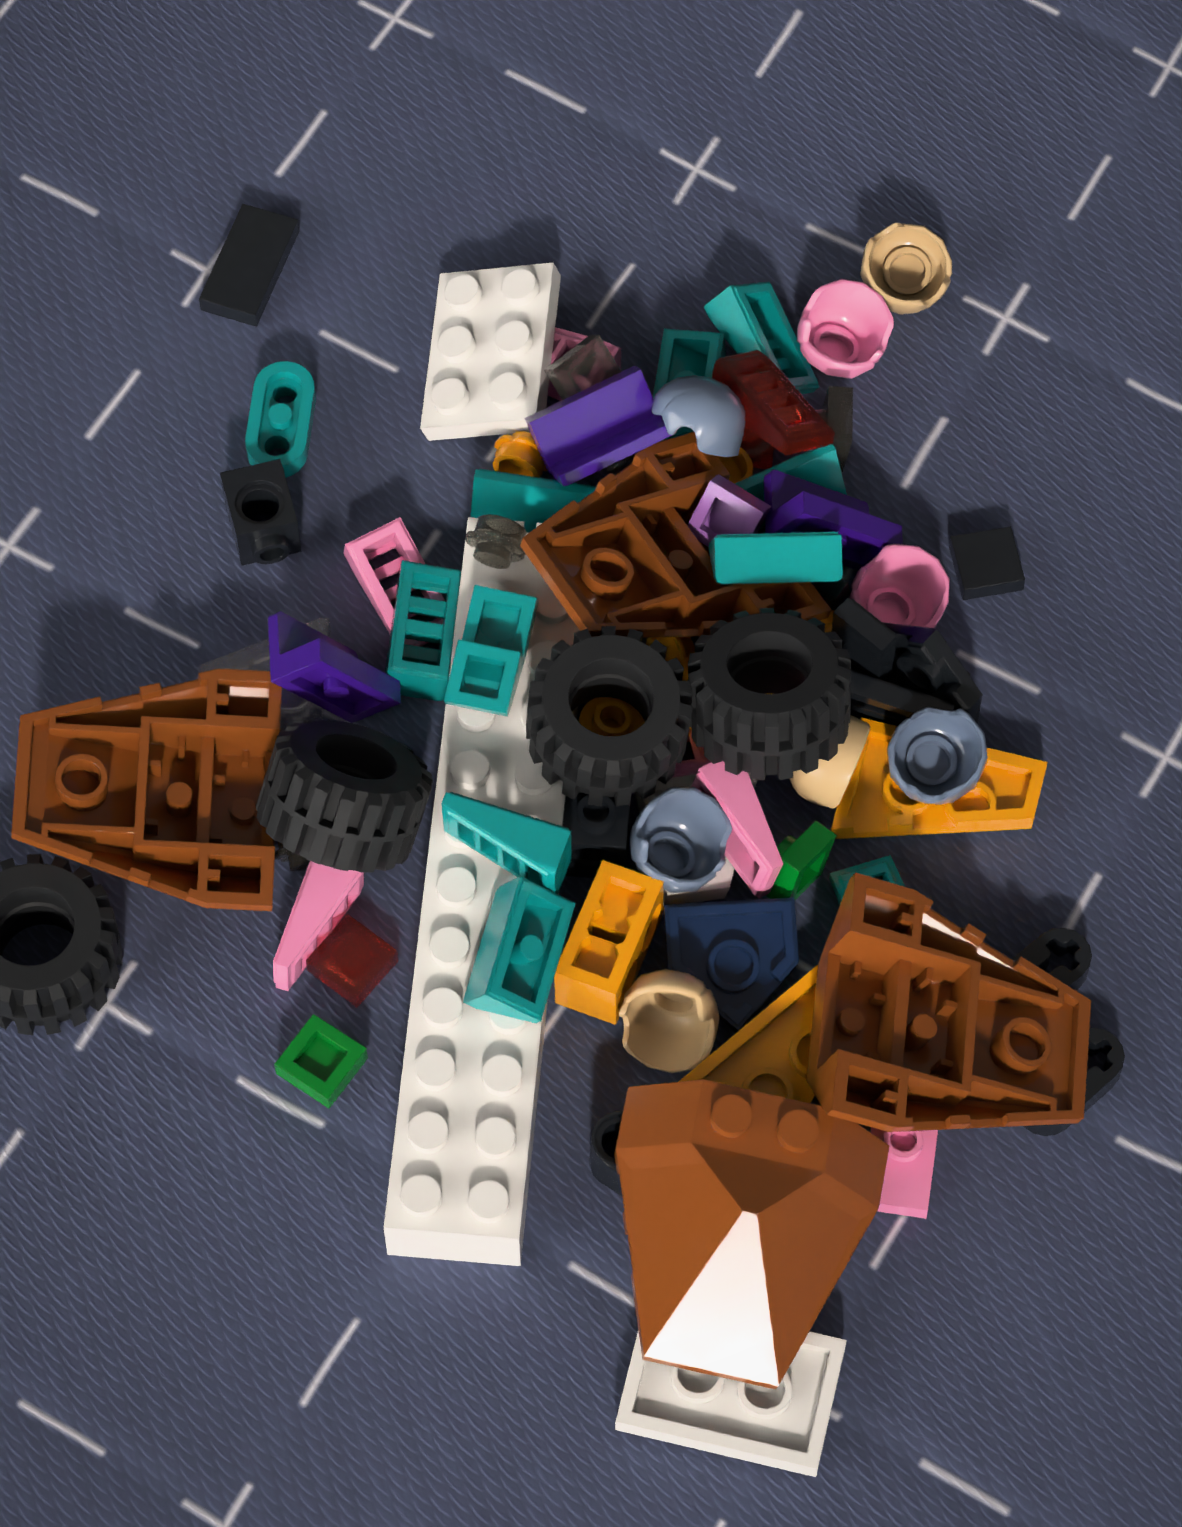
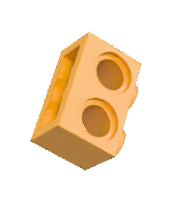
M602 860L557 965L554 975L556 1004L614 1025L617 1024L619 1011L624 1001V994L635 982L663 916L664 881L653 879L650 876Z

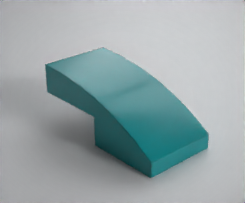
M478 585L474 586L462 640L458 639L444 698L445 704L508 717L539 605L537 597Z

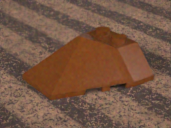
M695 432L658 442L635 454L630 465L616 475L609 473L598 482L595 491L578 503L574 500L525 535L520 544V547L578 629L581 631L588 628L591 637L600 636L602 626H616L615 635L625 637L628 636L629 629L643 632V638L710 635V626L716 622L723 620L729 623L733 621V614L747 611L749 615L759 614L760 608H774V613L785 614L787 610L801 612V619L806 621L812 618H816L819 621L826 619L831 612V608L811 582L720 584L716 582L710 561L709 547L698 541L687 524L710 480L718 474L729 480L731 474L717 456L699 451Z
M218 668L198 673V679L175 685L161 688L159 682L139 687V693L116 699L102 702L99 696L20 715L11 831L12 839L204 908L272 911L275 846L274 840L266 833L267 828L262 826L257 819L258 811L256 810V804L277 736L280 733L282 687L271 682L270 671Z
M855 872L848 882L818 962L806 1081L825 1113L829 1116L887 1132L1075 1124L1084 1119L1091 1000L1022 956L1015 962L983 942L986 934L968 923L964 928H961L932 910L931 906L934 901L917 890Z
M701 1079L628 1087L614 1156L616 1171L620 1176L624 1205L623 1222L625 1235H628L633 1271L631 1280L642 1360L777 1389L879 1209L890 1145L857 1123L827 1115L820 1105Z

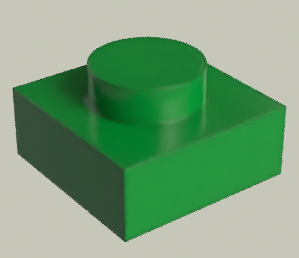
M815 821L798 839L793 835H788L777 847L783 861V866L770 893L766 896L769 899L794 898L796 900L823 873L837 835L818 821Z
M313 1014L274 1066L278 1076L330 1109L366 1062L368 1054L367 1048Z

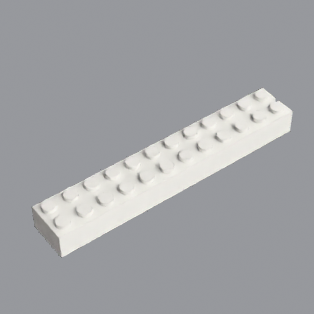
M468 517L450 672L458 639L462 640L475 585L537 597L539 605L521 676L508 717L448 704L445 706L384 1220L387 1255L521 1266L548 999L542 1020L538 1023L479 1010L463 1003L495 893L501 885L517 877L445 832L441 803L446 792H453L563 826L566 796L562 794L563 782L559 779L550 785L541 775L543 762L533 763L529 753L530 739H526V719L531 681H535V671L542 658L550 660L551 648L562 639L568 645H573L574 633L580 630L520 547L522 538L528 534L524 533L523 521ZM578 707L575 708L572 712L576 719L578 714Z

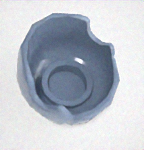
M692 375L678 377L664 384L655 394L651 408L652 413L662 416L669 435H674L679 428L686 426L695 432L699 451L721 457H732L739 454L745 427V410L740 398L727 385L710 377Z
M925 707L915 712L910 718L905 719L895 728L887 747L890 777L906 796L924 804L942 805L953 803L972 791L985 769L988 758L984 731L972 716L963 709L943 710Z
M670 787L652 799L638 814L631 830V859L635 862L639 873L664 881V890L670 893L696 892L715 878L716 872L720 871L726 863L724 859L726 843L732 832L730 820L718 801L712 796L695 787Z

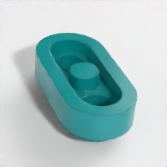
M280 361L266 366L259 372L254 381L245 437L249 464L255 465L281 459L285 478L294 475L304 466L309 452L316 394L313 377L302 365L289 361ZM283 396L295 398L289 404L276 402L277 399ZM275 448L287 450L285 454L279 456L268 454Z

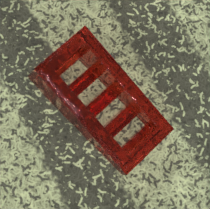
M755 350L721 357L715 362L712 378L727 385L740 398L745 410V428L785 455L833 444L835 432L781 370L762 352Z

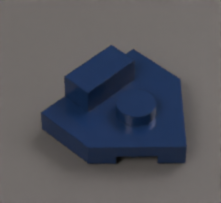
M794 898L664 905L667 969L689 973L701 980L705 987L712 991L717 1003L719 1018L737 1033L798 966L799 956Z

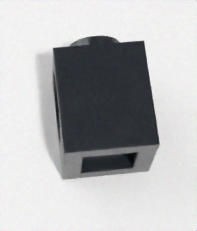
M281 459L220 473L225 507L241 566L256 562L259 564H273L285 559L290 554L301 552L298 521ZM259 514L274 516L262 522L251 520V518Z
M579 792L574 800L565 796L563 827L569 828L571 831L572 859L565 876L595 878L602 860L627 868L631 800L628 805L616 806L614 797L603 796L601 807L588 804L589 794Z

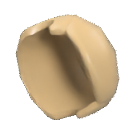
M895 222L868 240L863 252L860 275L865 284L884 297L891 312L897 314L917 313L931 307L945 294L951 283L952 259L944 240L927 227Z
M850 715L848 736L844 744H838V753L830 761L819 759L818 769L807 774L802 770L793 772V778H790V782L798 795L813 804L823 807L836 808L840 804L870 731V725L867 722Z
M664 969L641 974L624 994V1001L619 1011V1017H622L624 1025L623 1047L630 1055L649 1068L668 1073L690 1071L710 1055L719 1024L717 1003L712 991L707 989L701 980L689 973Z

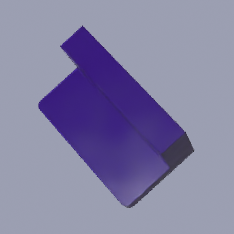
M637 366L626 369L524 418L548 473L562 486H568L672 436L667 433L662 416L652 413L651 408L654 399L641 369Z
M772 470L764 476V502L771 506L765 518V534L838 532V535H842V565L855 570H859L869 563L884 546L903 544L902 526L870 515L869 506L865 501L778 470Z
M282 611L268 616L270 677L272 683L350 723L357 722L401 704L400 681L358 659V655L354 650Z

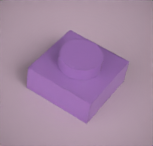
M718 474L710 480L687 526L699 542L709 547V542L716 535L757 534L771 506Z

